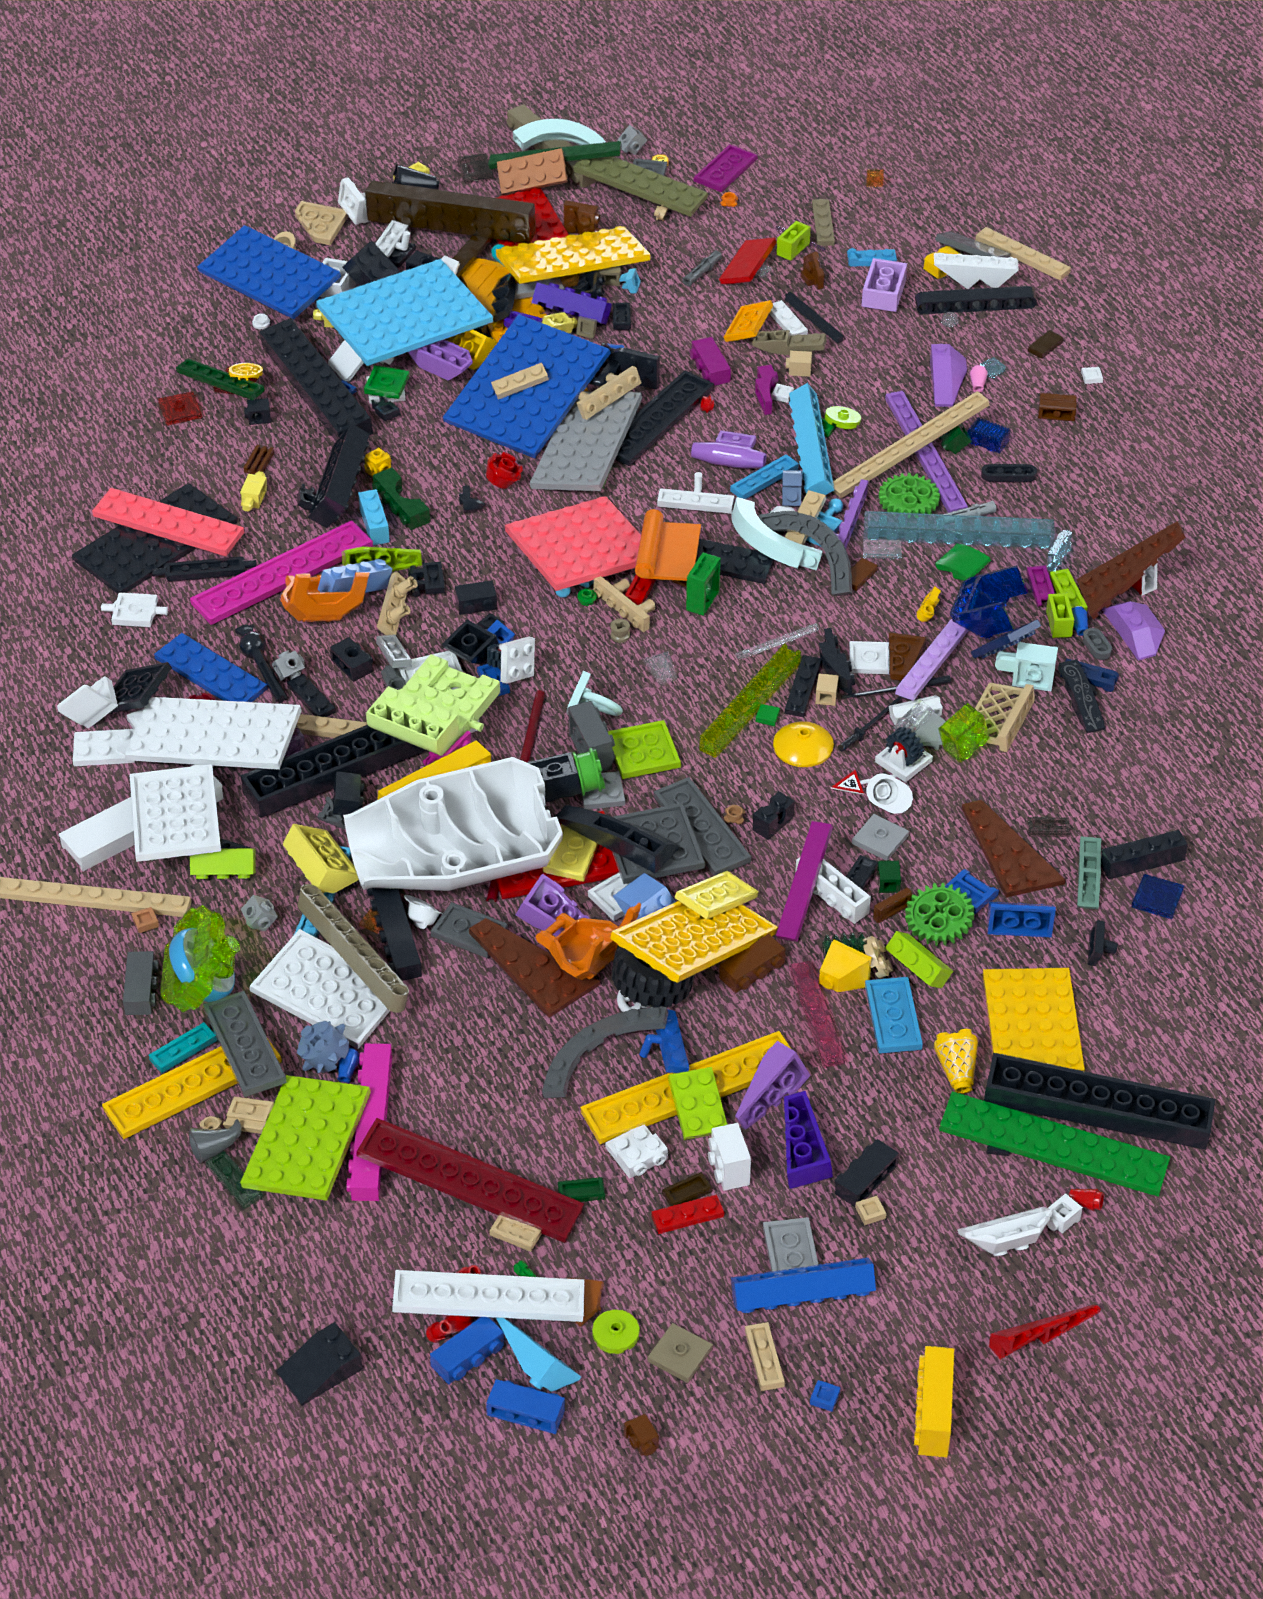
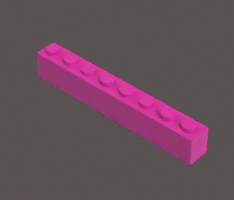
M365 1043L364 1052H360L359 1061L362 1070H358V1083H361V1086H368L371 1093L353 1135L355 1141H351L350 1153L353 1155V1160H349L348 1170L352 1174L351 1178H347V1192H351L352 1201H379L382 1167L357 1157L356 1154L375 1119L379 1118L387 1121L392 1047L391 1044Z

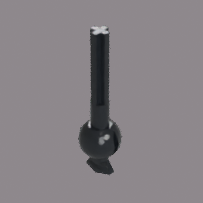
M242 625L236 628L235 633L242 636L239 644L240 651L245 657L254 659L274 699L279 704L283 703L284 700H287V696L264 654L266 649L265 638L260 633L253 631V625Z

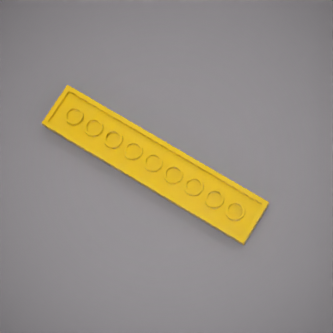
M780 1031L693 1063L689 1065V1071L712 1067L721 1098L750 1086L763 1056L776 1041L789 1048L790 1046ZM667 1073L581 1106V1114L598 1143L603 1144L642 1125L647 1127L677 1115L668 1081V1076L676 1073Z

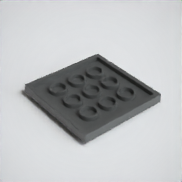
M683 803L613 816V818L645 827L680 845L677 852L655 874L612 851L623 884L631 883L643 873L652 878H658L705 868L704 859Z

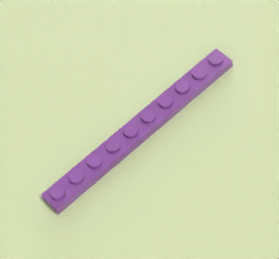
M903 391L886 394L885 400L905 436L922 426ZM932 442L916 451L915 454L927 476L931 479V483H936V488H939L940 499L947 512L950 513L968 508Z

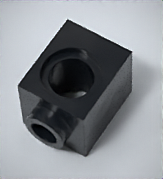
M269 398L247 400L244 415L245 419H249V425L271 423Z

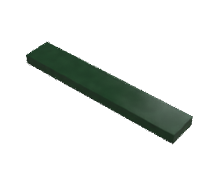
M189 358L176 367V371L179 374L250 400H254L265 391L263 385L244 378L238 380V377H230V374Z

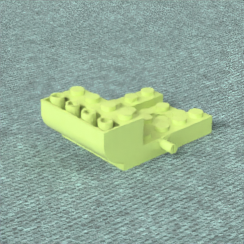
M430 654L402 689L397 690L390 686L385 689L366 712L367 724L373 729L442 756L471 728L481 732L484 724L477 721L500 694V681L483 674L480 678H476L448 667L447 660Z

